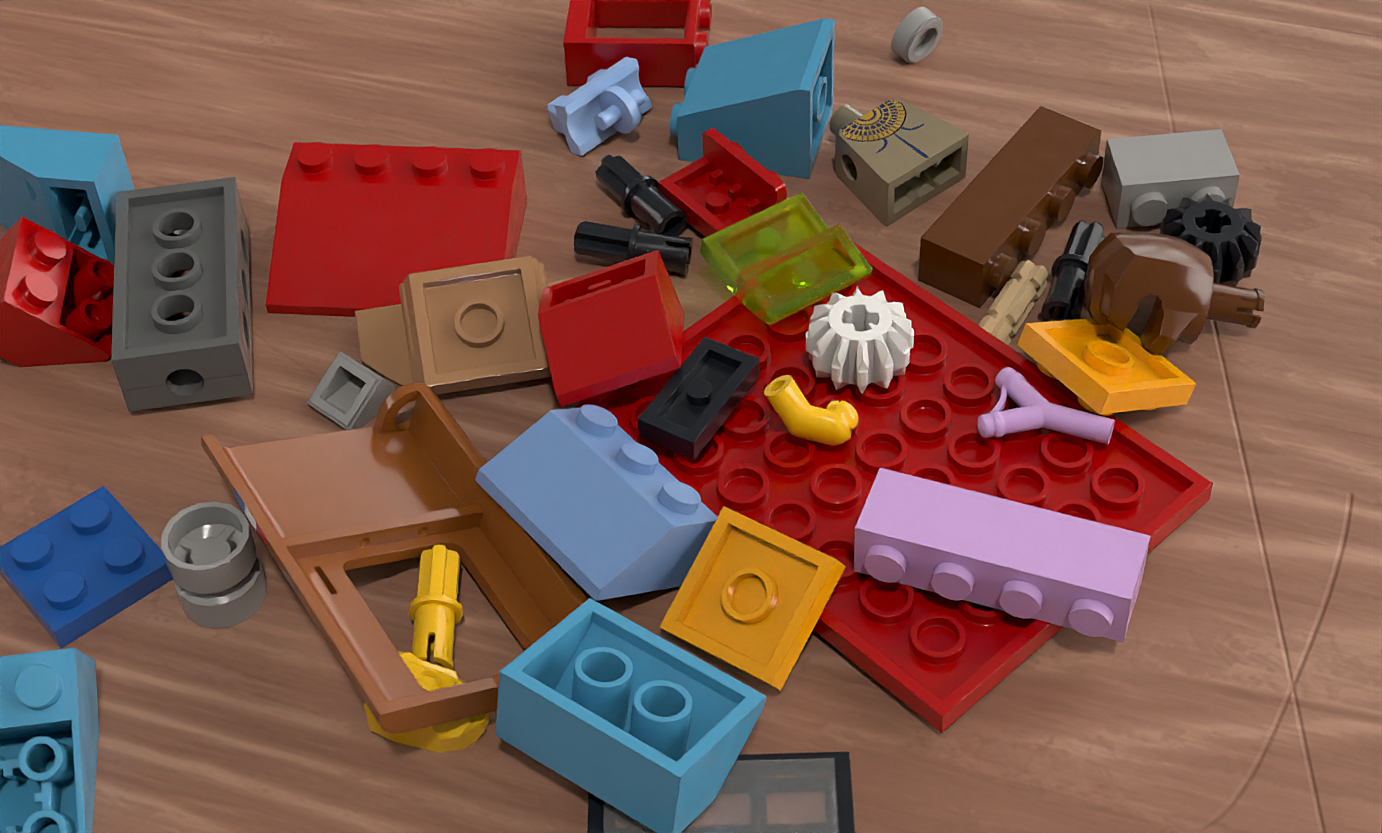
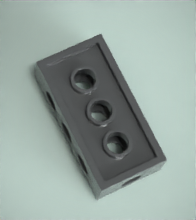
M235 177L117 192L111 361L129 412L253 395L249 229ZM180 270H190V272L181 277H174ZM179 312L191 313L181 320L174 318Z

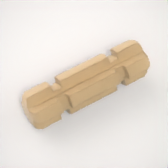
M1030 260L1019 263L1011 275L1012 279L1006 282L988 309V315L982 318L978 326L1009 345L1011 342L1010 337L1017 333L1035 305L1034 300H1037L1046 288L1047 269L1043 265H1035Z

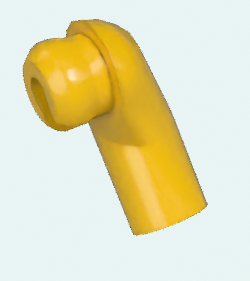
M790 375L776 378L764 390V395L789 432L795 437L835 446L848 441L851 437V431L858 424L857 411L846 401H831L826 409L810 405Z

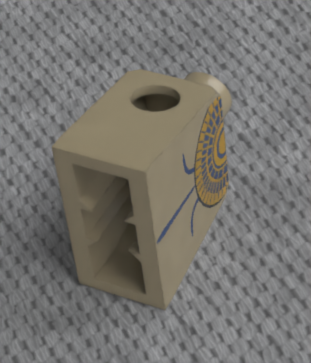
M889 99L866 114H863L852 105L846 104L841 106L831 118L829 129L836 136L835 171L838 178L886 227L966 178L969 134L901 99Z

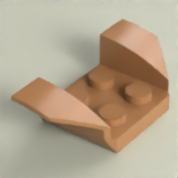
M532 256L408 274L404 279V283L399 285L401 304L355 311L362 364L400 387L410 383H424L431 387L436 395L551 377L537 315L543 288L573 278L547 282L544 264L537 262V259Z

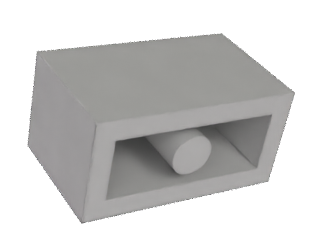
M1222 129L1107 139L1101 185L1116 229L1161 225L1163 218L1166 216L1167 209L1178 208L1183 197L1201 202L1207 193L1213 201L1223 202L1228 198H1232L1234 206L1240 175Z

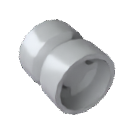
M213 501L197 503L185 508L169 520L161 535V549L169 572L175 581V589L187 618L199 626L213 629L232 627L248 620L260 609L266 597V579L261 563L256 556V545L250 525L243 512L231 504Z

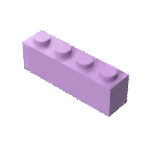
M879 468L855 527L854 571L871 575L873 578L883 582H897L935 592L950 600H965L1006 611L1018 618H1033L1074 629L1086 636L1104 637L1124 643L1143 578L1150 535Z

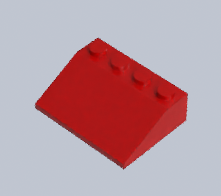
M294 142L280 186L265 304L267 313L356 317L355 311L401 304L399 285L404 283V279L408 274L515 258L527 206L521 150Z

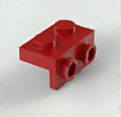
M710 128L702 133V158L658 182L659 190L677 207L682 208L686 212L688 223L731 259L786 228L787 190L780 176L772 170H767L749 156L737 142L730 141L715 128Z

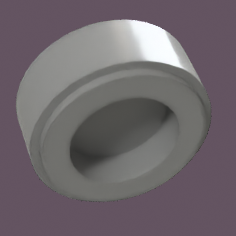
M919 7L913 10L900 22L893 34L891 41L893 52L908 63L919 62L934 50L942 36V20L926 7Z

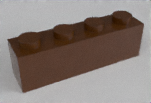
M1040 106L921 236L918 281L981 308L996 289L1001 291L1006 282L1012 279V273L1026 254L1032 256L1038 251L1046 231L1056 220L1061 222L1067 217L1075 197L1084 187L1090 189L1096 183L1104 162L1103 157L1098 155L1102 130Z

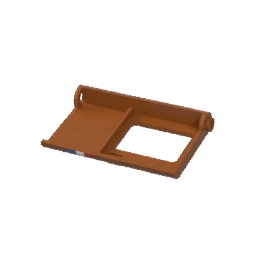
M410 383L391 392L383 401L377 414L375 426L233 447H221L214 434L201 436V446L376 720L386 732L392 734L405 733L497 711L499 673L476 681L432 691L425 690L420 686L344 571L420 557L423 551L433 549L434 545H446V549L456 551L459 554L462 563L525 650L590 598L584 589L475 481L479 469L487 461L431 387L424 383ZM416 400L411 419L405 422H395L398 411L407 403Z

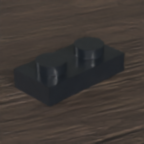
M704 337L683 362L681 368L674 373L638 417L639 436L695 460L760 377V359Z

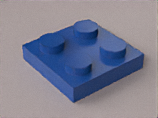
M105 486L100 487L0 546V575L60 648L65 647L173 580L162 550Z

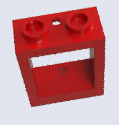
M570 0L563 40L567 85L583 86L587 83V78L598 70H607L623 58L630 57L637 59L639 65L638 76L641 86L684 87L689 68H697L704 48L709 46L708 32L701 31H711V0ZM597 27L685 28L684 39L596 38Z

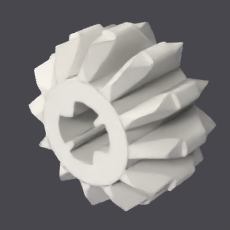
M857 287L852 296L845 297L839 293L832 292L827 304L815 305L813 315L810 318L809 331L806 332V351L809 352V359L812 360L816 376L819 378L831 377L836 390L847 384L857 385L863 394L870 383L887 389L893 376L905 375V370L910 360V349L914 346V329L911 328V320L906 318L907 315L904 312L903 303H888L883 290L872 296L862 295Z

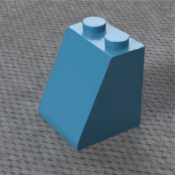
M823 18L705 47L697 68H689L687 72L683 102H676L671 112L670 134L671 136L678 137L679 160L694 162L702 158V133L710 128H715L730 141L737 142L749 156L767 170H772L778 175L810 179L834 108L835 20Z

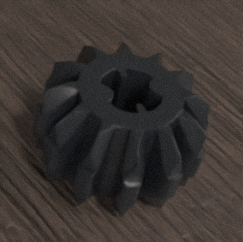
M1207 193L1201 202L1183 197L1178 208L1167 209L1160 228V234L1178 237L1204 251L1212 261L1213 283L1237 286L1239 280L1251 276L1252 270L1257 265L1262 241L1260 234L1261 225L1253 222L1251 209L1233 208L1232 198L1218 202L1213 201Z

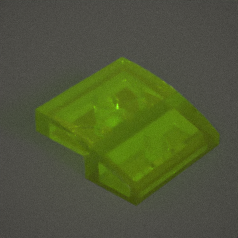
M802 192L702 239L700 247L701 255L729 290L750 311L769 325L830 296L832 292L836 293L871 276L873 270L841 225L837 224L828 228Z

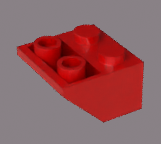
M21 216L0 239V358L18 367L106 362L112 356L114 265L108 260L98 257L62 238L55 232L45 229Z
M659 250L543 288L537 315L555 394L561 407L578 401L583 404L595 403L611 395L615 389L636 382L644 385L654 384L670 376L674 370L681 368L685 313Z

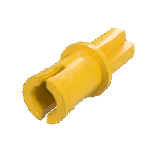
M434 545L433 549L425 550L421 553L417 596L410 602L408 608L409 617L414 621L411 653L430 663V654L433 653V661L436 662V665L453 670L454 662L452 657L455 625L461 621L463 616L462 605L457 601L460 557L456 551L446 549V545Z

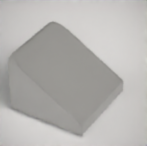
M339 351L306 403L346 430L362 428L378 414L383 401L391 392L399 387Z

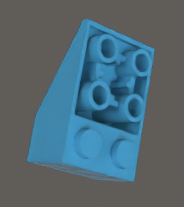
M0 125V225L10 230L23 216L94 255L108 260L114 265L117 192L135 190L119 136L115 134Z
M75 647L0 657V833H92L99 742L95 659Z

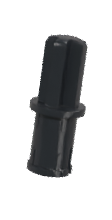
M606 155L601 159V166L595 171L596 178L620 200L621 209L627 216H637L654 233L679 236L684 231L688 222L686 212L682 208L677 207L659 190L658 181L654 177L649 175L643 176L622 156L613 157L612 155Z
M1081 220L1073 226L1063 255L1057 257L1052 265L1051 273L1054 280L1047 299L1042 306L1041 313L1044 319L1049 320L1052 317L1055 306H1058L1053 321L1081 318V311L1085 302L1084 283L1089 256L1098 244L1105 239L1103 235L1104 228L1100 223L1096 221L1088 223Z
M584 221L576 228L574 252L579 255L623 262L659 250L667 271L687 275L689 270L693 238L670 236L642 230L641 224H634L633 229Z

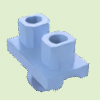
M625 57L607 70H598L587 78L586 84L568 96L561 95L548 104L547 110L554 130L565 135L572 154L584 155L617 131L623 134L630 133L640 125L641 115L652 108L650 98L643 91L639 81L637 59Z

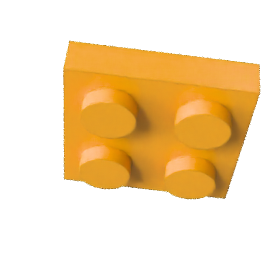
M1092 318L1026 323L1017 343L1022 350L1037 361V367L1041 372L1063 383L1078 396V402L1082 407L1098 415L1109 416L1118 412L1152 411L1161 407L1187 405L1196 385V382L1162 355H1157L1148 350L1142 344L1141 339L1127 327L1122 331L1111 324L1105 326L1097 324Z
M723 506L667 611L660 628L781 691L837 585L845 566L829 555Z

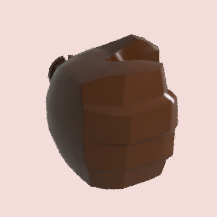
M1145 232L1110 233L1089 256L1084 283V299L1087 311L1097 324L1104 326L1111 324L1123 331L1138 310L1140 300L1148 294L1156 295L1151 315L1141 335V342L1148 350L1157 355H1161L1177 340L1191 345L1199 337L1206 319L1246 325L1248 328L1255 329L1261 321V316L1253 314V310L1263 312L1265 303L1262 289H1248L1213 283L1214 272L1211 258L1198 247L1178 237Z

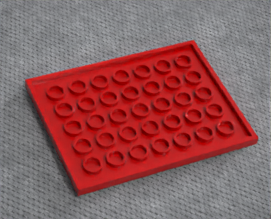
M830 228L683 331L681 365L704 337L760 359V377L695 460L639 436L638 417L678 369L657 383L644 385L636 382L615 389L611 395L601 401L591 404L579 403L574 407L581 408L584 405H596L611 412L616 417L617 424L637 443L651 449L658 456V462L679 482L695 489L701 497V502L717 517L723 506L842 563L845 569L813 630L941 733L1062 629L1063 626L1033 618H1018L1003 610L965 600H950L935 592L897 582H883L873 578L871 575L854 571L855 527L879 468L1150 535L1147 554L1209 501L1213 486L1211 481L1113 415L1103 416L1115 420L1108 445L1046 428L1006 434L998 438H983L978 432L977 420L979 416L990 413L997 405L1000 398V388L996 385L995 379L997 374L1006 367H1011L1016 372L1021 373L1026 381L1048 402L1091 414L1095 413L1082 407L1078 402L1076 394L1059 380L1041 372L1034 362L834 228ZM857 287L862 295L872 296L883 290L888 303H903L904 312L907 315L906 318L911 320V328L914 329V346L910 349V360L906 367L905 375L893 376L887 389L870 383L863 394L857 385L847 384L836 390L831 377H817L815 368L812 366V360L809 359V352L806 351V332L809 331L810 318L813 315L814 306L827 304L832 292L839 293L845 297L852 296ZM790 375L810 405L826 409L831 401H846L857 411L858 424L851 431V437L848 441L835 446L795 437L789 432L764 395L765 388L776 378ZM1007 397L1003 411L1020 408L1010 397Z

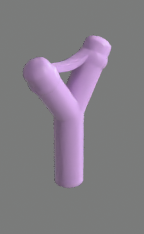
M1011 367L1003 368L996 376L995 382L1000 388V398L997 405L990 413L979 416L977 420V429L983 438H998L1006 434L1046 428L1106 445L1110 442L1115 424L1114 419L1048 402L1026 381L1021 373L1016 372ZM1007 397H1010L1020 407L1003 411Z

